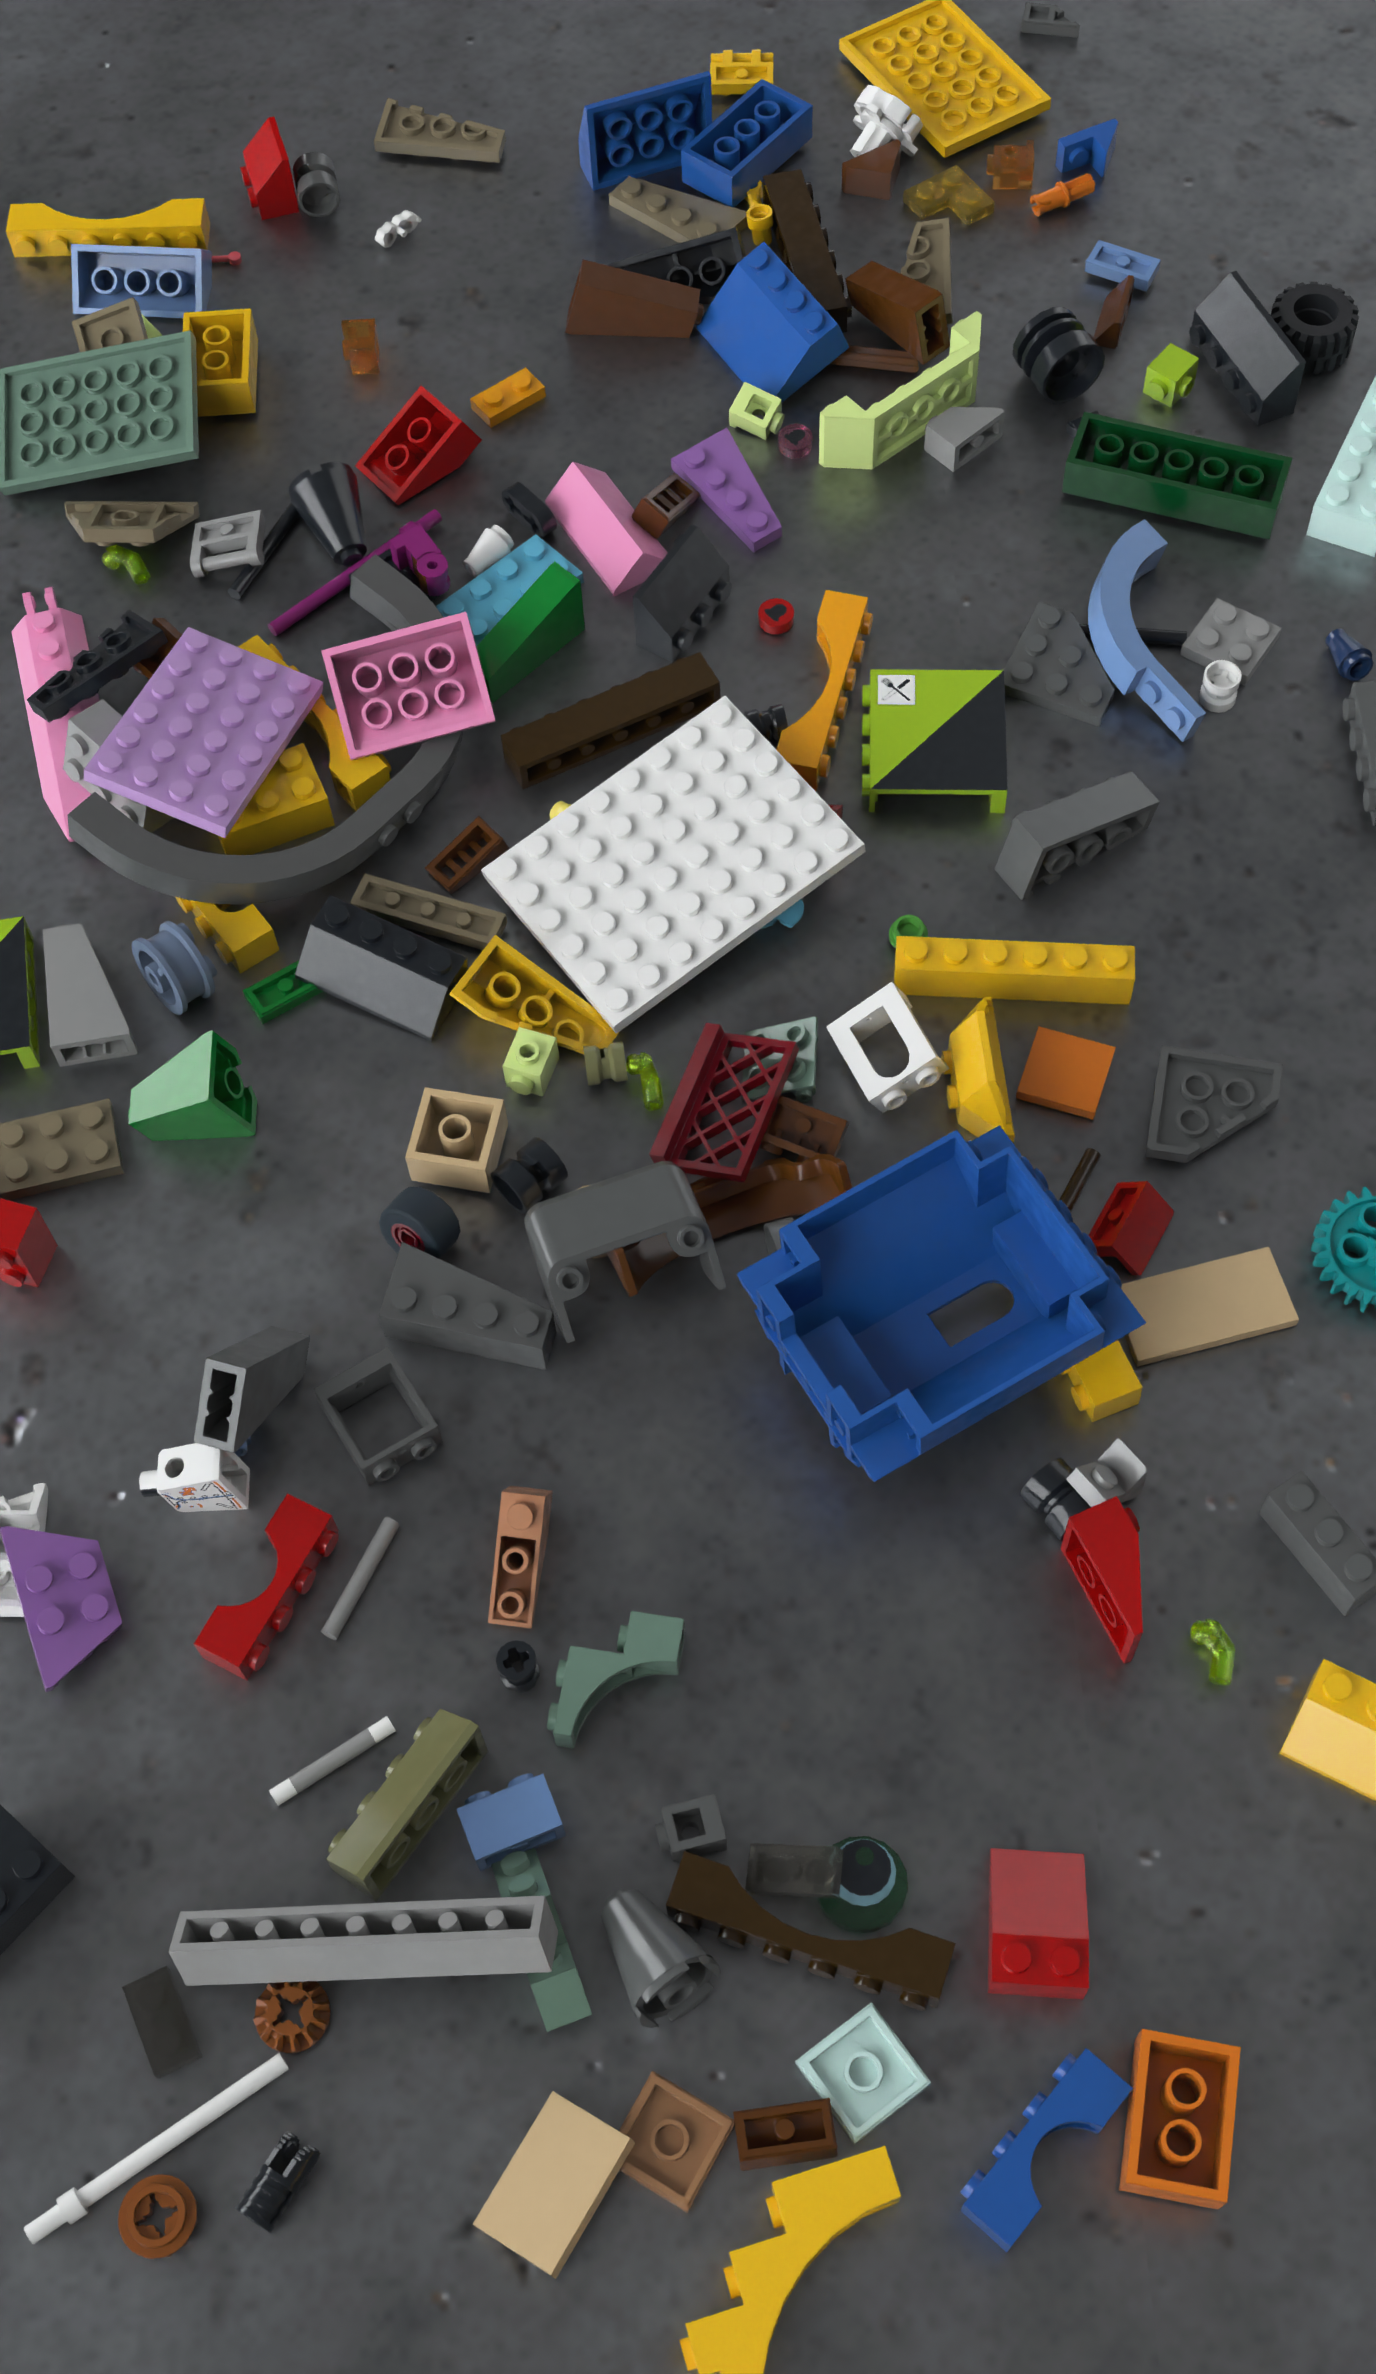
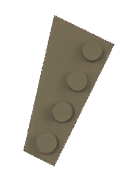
M387 98L374 138L375 152L500 163L506 143L505 130L470 120L462 124L455 122L452 115L440 113L438 117L426 114L423 107L411 105L410 108L401 107L398 105V100Z
M631 176L627 177L608 194L609 205L678 243L735 227L739 228L741 232L748 226L747 211Z
M949 218L916 222L906 253V264L902 266L900 274L943 294L947 324H952Z

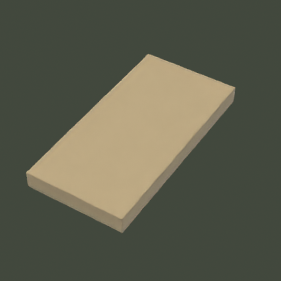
M1269 1246L1124 1283L1121 1288L1146 1322V1324L1125 1335L1136 1367L1297 1326L1299 1321Z

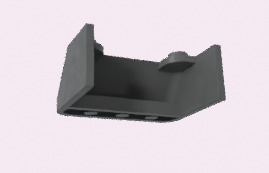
M660 1161L539 1202L532 1206L526 1214L525 1229L551 1311H553L555 1323L567 1343L575 1341L563 1302L580 1296L588 1288L590 1272L586 1260L614 1249L666 1233L669 1245L678 1255L683 1257L699 1255L704 1273L717 1289L727 1288L709 1226L685 1173L673 1162Z

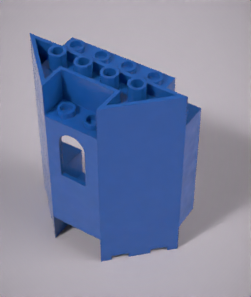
M1000 1125L972 1141L966 1142L959 1131L955 1130L780 1228L781 1249L736 1273L743 1288L758 1308L754 1311L767 1338L772 1340L779 1351V1363L785 1375L793 1372L829 1427L830 1443L835 1448L841 1446L845 1456L857 1467L862 1466L868 1477L874 1482L1146 1324L1143 1317L1122 1291V1283L1115 1270L1109 1265L1106 1266L1104 1261L1097 1255V1249L1092 1239L1085 1232L1082 1233L1073 1222L1072 1215L1066 1204L1062 1200L1056 1199L1055 1195L1049 1190L1047 1180L1038 1168L1033 1169L1029 1160L1021 1155ZM997 1283L1005 1286L1011 1292L1014 1299L1011 1311L952 1347L948 1345L929 1318V1315L984 1284Z

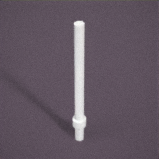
M278 2053L79 2190L73 2187L56 2199L57 2205L24 2227V2231L31 2243L34 2245L67 2221L70 2225L89 2213V2206L289 2070L281 2054Z

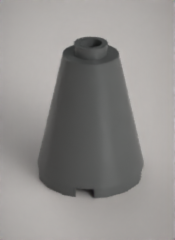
M620 1889L606 1899L604 1903L605 1908L601 1913V1920L634 2014L641 2025L648 2028L659 2027L654 2019L667 2015L672 2022L694 2009L713 1990L714 1987L709 1981L713 1973L720 1977L721 1970L715 1959L639 1890Z

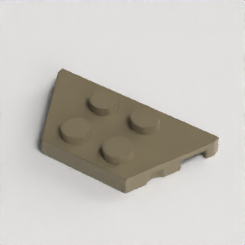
M65 501L64 503L66 517L84 542H96L99 546H111L116 543H131V545L138 547L147 546L200 516L198 502Z

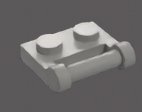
M257 510L195 523L190 555V567L194 577H204L210 571L249 563L252 567L263 565L264 553L262 549L266 519L262 511ZM246 548L245 550H240V551H235V552H230V553L221 554V553H223V552H228V551H233V550H238V549Z

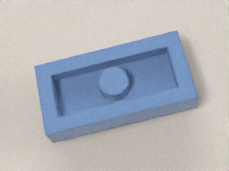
M1098 240L1086 260L1084 272L1121 283L1128 275H1131L1135 279L1134 288L1147 292L1159 271L1161 260Z

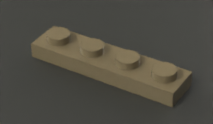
M366 873L350 901L351 905L395 925L481 950L487 946L494 935L500 938L508 923L505 913Z

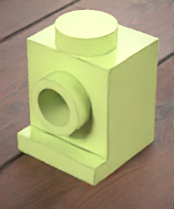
M744 382L729 409V424L734 428L739 427L766 440L770 432L778 433L784 421L785 415L781 413L782 399ZM756 415H762L764 417L763 420L756 417Z

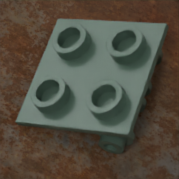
M810 1017L745 1032L747 1036L794 1041L797 1043L799 1051L781 1094L792 1092L796 1095V1100L800 1102L811 1101L812 1096L816 1094L818 1017ZM744 1049V1056L750 1054L748 1049ZM774 1052L760 1060L765 1070L780 1062L783 1054ZM756 1063L743 1070L742 1083L761 1072ZM765 1082L746 1094L750 1100L759 1099L767 1094L770 1086Z

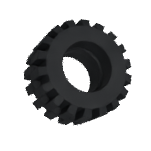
M1310 282V284L1297 283L1295 288L1289 286L1284 289L1283 294H1278L1272 306L1271 317L1306 361L1303 372L1305 375L1306 372H1312L1313 375L1321 374L1323 370L1326 372L1333 371L1335 366L1340 367L1345 362V358H1348L1359 320V310L1357 305H1353L1354 300L1351 296H1345L1344 290L1332 288L1331 284L1325 283V285L1318 284V282Z

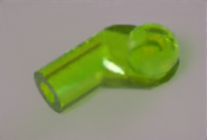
M117 544L106 547L107 552L102 555V562L106 567H111L112 570H115L120 564L125 566L136 584H144L149 580L150 574L138 553Z
M640 1052V1055H628L626 1060L627 1072L630 1075L640 1074L644 1108L650 1111L661 1109L664 1106L662 1085L652 1057L645 1052Z
M1210 1618L1194 1622L1190 1630L1192 1640L1199 1646L1206 1645L1212 1654L1209 1681L1218 1685H1230L1232 1683L1235 1658L1234 1643L1220 1622Z

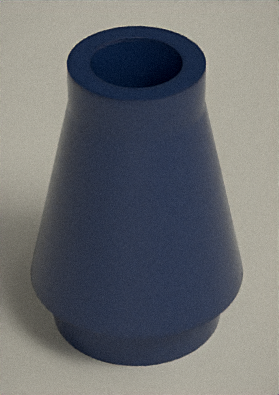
M1335 629L1328 634L1325 643L1331 651L1340 676L1348 678L1350 681H1357L1368 675L1373 668L1371 651L1349 636L1344 629Z

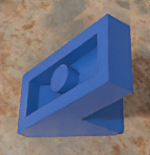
M1116 118L1058 139L1055 164L1061 173H1065L1090 163L1103 178L1115 150L1118 129Z

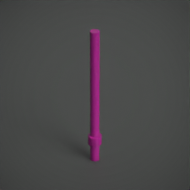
M433 509L416 522L409 521L399 528V534L396 536L419 524L427 532L440 523L442 517L436 509ZM389 540L270 622L268 628L274 636L279 635L351 585L348 574L361 567L375 554L378 556L390 549Z

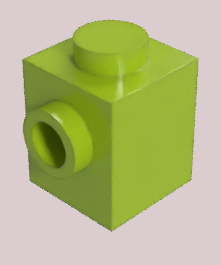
M1170 343L1147 366L1143 393L1172 408L1181 397L1186 398L1192 391L1199 358Z

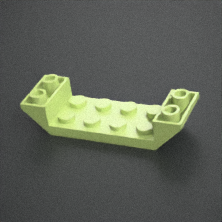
M976 311L967 318L959 320L951 327L950 352L946 359L932 368L926 369L921 375L906 385H901L895 392L880 402H875L866 411L847 395L834 404H829L820 412L819 464L823 467L872 470L924 436L926 424L932 417L940 415L950 407H968L974 403L982 314Z

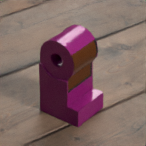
M420 524L389 540L393 562L399 570L407 566L410 567L419 579L422 592L429 596H439L448 591L451 583L448 575V562Z

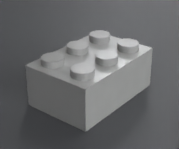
M102 699L68 720L63 769L71 780L78 782L89 793H98L132 821L152 833L174 817L84 781V768L123 717Z

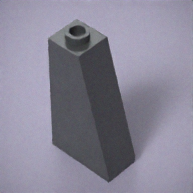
M271 1326L207 1357L203 1373L194 1442L233 1453L236 1452L303 1378L310 1335Z

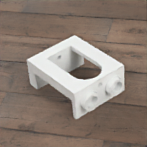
M893 982L826 1026L868 1101L882 1113L900 1107L906 1102L908 1096L920 1088L933 1085L939 1080L941 1074L949 1069L948 1065L937 1055L911 1011L913 1006L907 996ZM892 1021L905 1042L910 1055L907 1067L902 1073L895 1077L885 1078L875 1071L860 1042Z

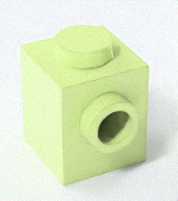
M519 1027L502 1066L506 1087H510L519 1094L529 1095L532 1093L543 1097L559 1060L557 1038Z

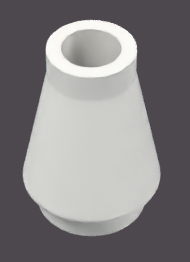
M493 525L490 529L485 528L469 556L463 561V566L471 575L477 577L511 552L510 549L514 546L512 538L498 525Z

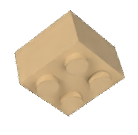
M425 1087L405 1156L411 1181L490 1193L493 1184L490 1174L497 1168L508 1127L504 1099Z

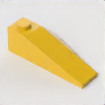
M494 935L449 994L482 1019L516 1031L521 1027L557 1038L558 1046L584 1054L583 1046L596 1045L600 1049L608 1047L619 1034V1032L616 1034L593 1006L497 935Z

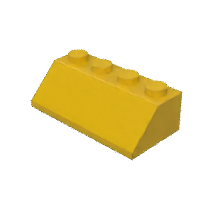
M1323 1659L1312 1677L1279 1754L1376 1801V1683Z

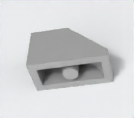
M950 407L940 415L932 417L926 424L924 450L949 470L955 472L1003 436L1005 411L1000 407Z

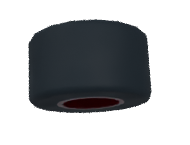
M408 1187L403 1190L381 1213L379 1220L381 1233L397 1254L402 1242L441 1259L458 1240L461 1231L459 1220L452 1208L434 1192L422 1187Z

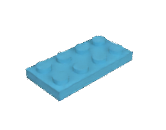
M535 534L436 607L443 617L467 612L477 646L552 563H558L578 578L581 584L584 583L583 572Z

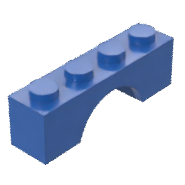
M1085 2048L1078 2059L1071 2053L1066 2056L1052 2075L1059 2082L1048 2097L1041 2091L1037 2093L1022 2113L1029 2120L1018 2135H1015L1009 2129L991 2152L998 2159L987 2175L978 2169L960 2192L967 2198L960 2211L1006 2252H1008L1042 2207L1035 2194L1031 2180V2161L1036 2146L1051 2133L1062 2129L1076 2128L1099 2134L1133 2089L1087 2048Z

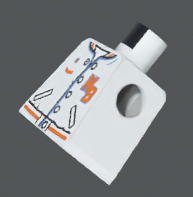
M199 1443L163 1449L158 1454V1469L141 1472L139 1478L140 1491L144 1497L162 1496L180 1512L248 1509L250 1468L233 1452Z

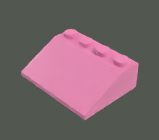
M467 612L321 650L351 761L496 722Z

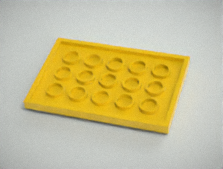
M925 0L839 39V50L874 86L896 96L912 109L907 120L910 119L913 113L921 119L923 127L920 130V134L944 158L1039 115L1051 107V97L952 0Z

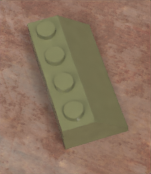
M439 1709L433 1719L431 1717L424 1719L414 1734L413 1739L415 1742L405 1755L402 1753L397 1755L387 1768L385 1773L387 1779L377 1792H369L362 1800L357 1809L359 1816L348 1830L344 1828L339 1831L328 1847L330 1854L326 1860L333 1871L375 1902H377L488 1753L479 1726L471 1720L443 1709Z

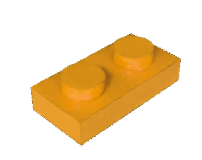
M525 367L470 398L471 409L492 428L545 398L546 391L545 386Z

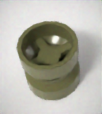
M623 1041L610 1043L608 1047L603 1049L598 1048L596 1045L583 1046L588 1086L599 1085L604 1079H612L615 1082L628 1081Z

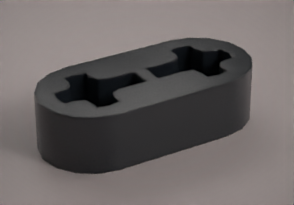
M516 482L502 492V500L507 510L533 535L536 534L542 539L557 528L556 519L551 510L522 483Z

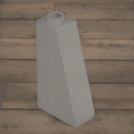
M82 923L62 924L54 928L43 929L50 1047L59 1066L138 1054V1047Z

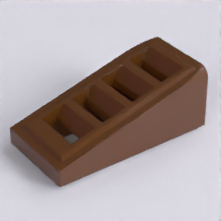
M674 472L641 499L632 513V519L651 536L659 538L701 495Z
M478 816L425 867V870L452 894L481 873L482 868L510 848L504 839ZM482 839L488 843L483 848L478 844ZM472 848L477 854L472 858L465 851ZM460 857L467 864L461 868L453 860ZM446 865L456 873L451 879L441 870Z

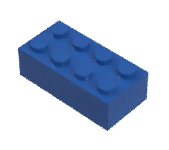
M761 79L681 149L682 182L724 205L736 207L747 197V192L750 189L757 187L759 181L763 182L764 175L772 174L812 138L813 105Z

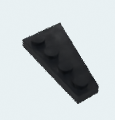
M131 610L126 611L121 616L122 625L115 631L112 628H107L98 636L101 643L91 651L82 650L73 658L74 667L70 671H58L27 699L33 712L49 723L68 714L70 708L84 699L95 696L101 687L113 679L126 675L129 668L142 659L154 656L160 647L168 643L163 630Z

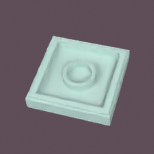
M872 2002L795 2061V2064L820 2099L830 2098L832 2115L853 2145H856L931 2085V2081Z

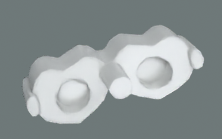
M404 210L401 214L395 215L391 222H385L377 230L375 241L385 248L391 247L397 234L406 237L407 233H411L418 225V222H421V218L411 211Z

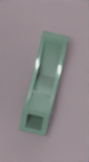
M631 1611L629 1624H621L618 1635L617 1651L623 1652V1654L570 1646L567 1660L560 1659L557 1668L556 1686L562 1687L559 1703H551L548 1714L547 1730L553 1731L556 1746L574 1749L581 1726L589 1713L602 1698L617 1687L645 1676L678 1675L686 1634L684 1619Z
M536 1849L515 1851L506 1855L502 1860L491 1864L501 1897L545 1896L556 1923L558 1936L552 1972L527 1973L547 2032L592 2015Z

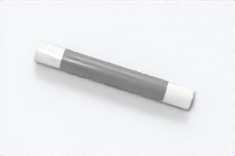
M385 1716L273 1787L269 1792L279 1806L396 1732L389 1718Z

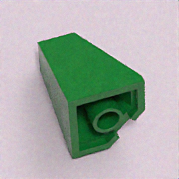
M213 1030L204 1033L131 1089L128 1124L152 1141L234 1138L256 1135L257 1098L252 1086L244 1087L241 1076L236 1066L242 1064L236 1048Z

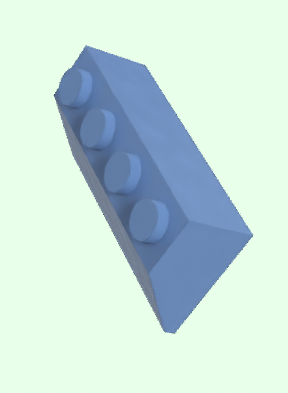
M71 244L73 314L89 315L132 297L139 303L141 314L144 317L183 318V314L186 312H202L207 309L212 289V251Z

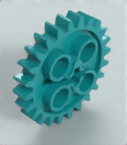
M1367 1187L1362 1188L1359 1199L1351 1191H1348L1343 1202L1337 1199L1333 1200L1330 1211L1324 1210L1319 1220L1320 1223H1317L1313 1232V1236L1316 1238L1311 1245V1251L1318 1253L1313 1261V1266L1325 1267L1319 1277L1320 1281L1333 1280L1334 1284L1330 1293L1333 1295L1343 1290L1347 1293L1344 1304L1348 1305L1354 1299L1360 1301V1312L1363 1313L1369 1304L1375 1305L1376 1308V1228L1366 1223V1221L1376 1223V1196H1372ZM1344 1251H1352L1360 1258H1351Z

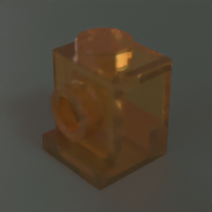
M1027 140V145H994L993 154H987L986 175H992L993 189H1032L1034 140Z
M375 318L341 320L344 340H342L343 356L345 361H350L353 375L380 373V342Z

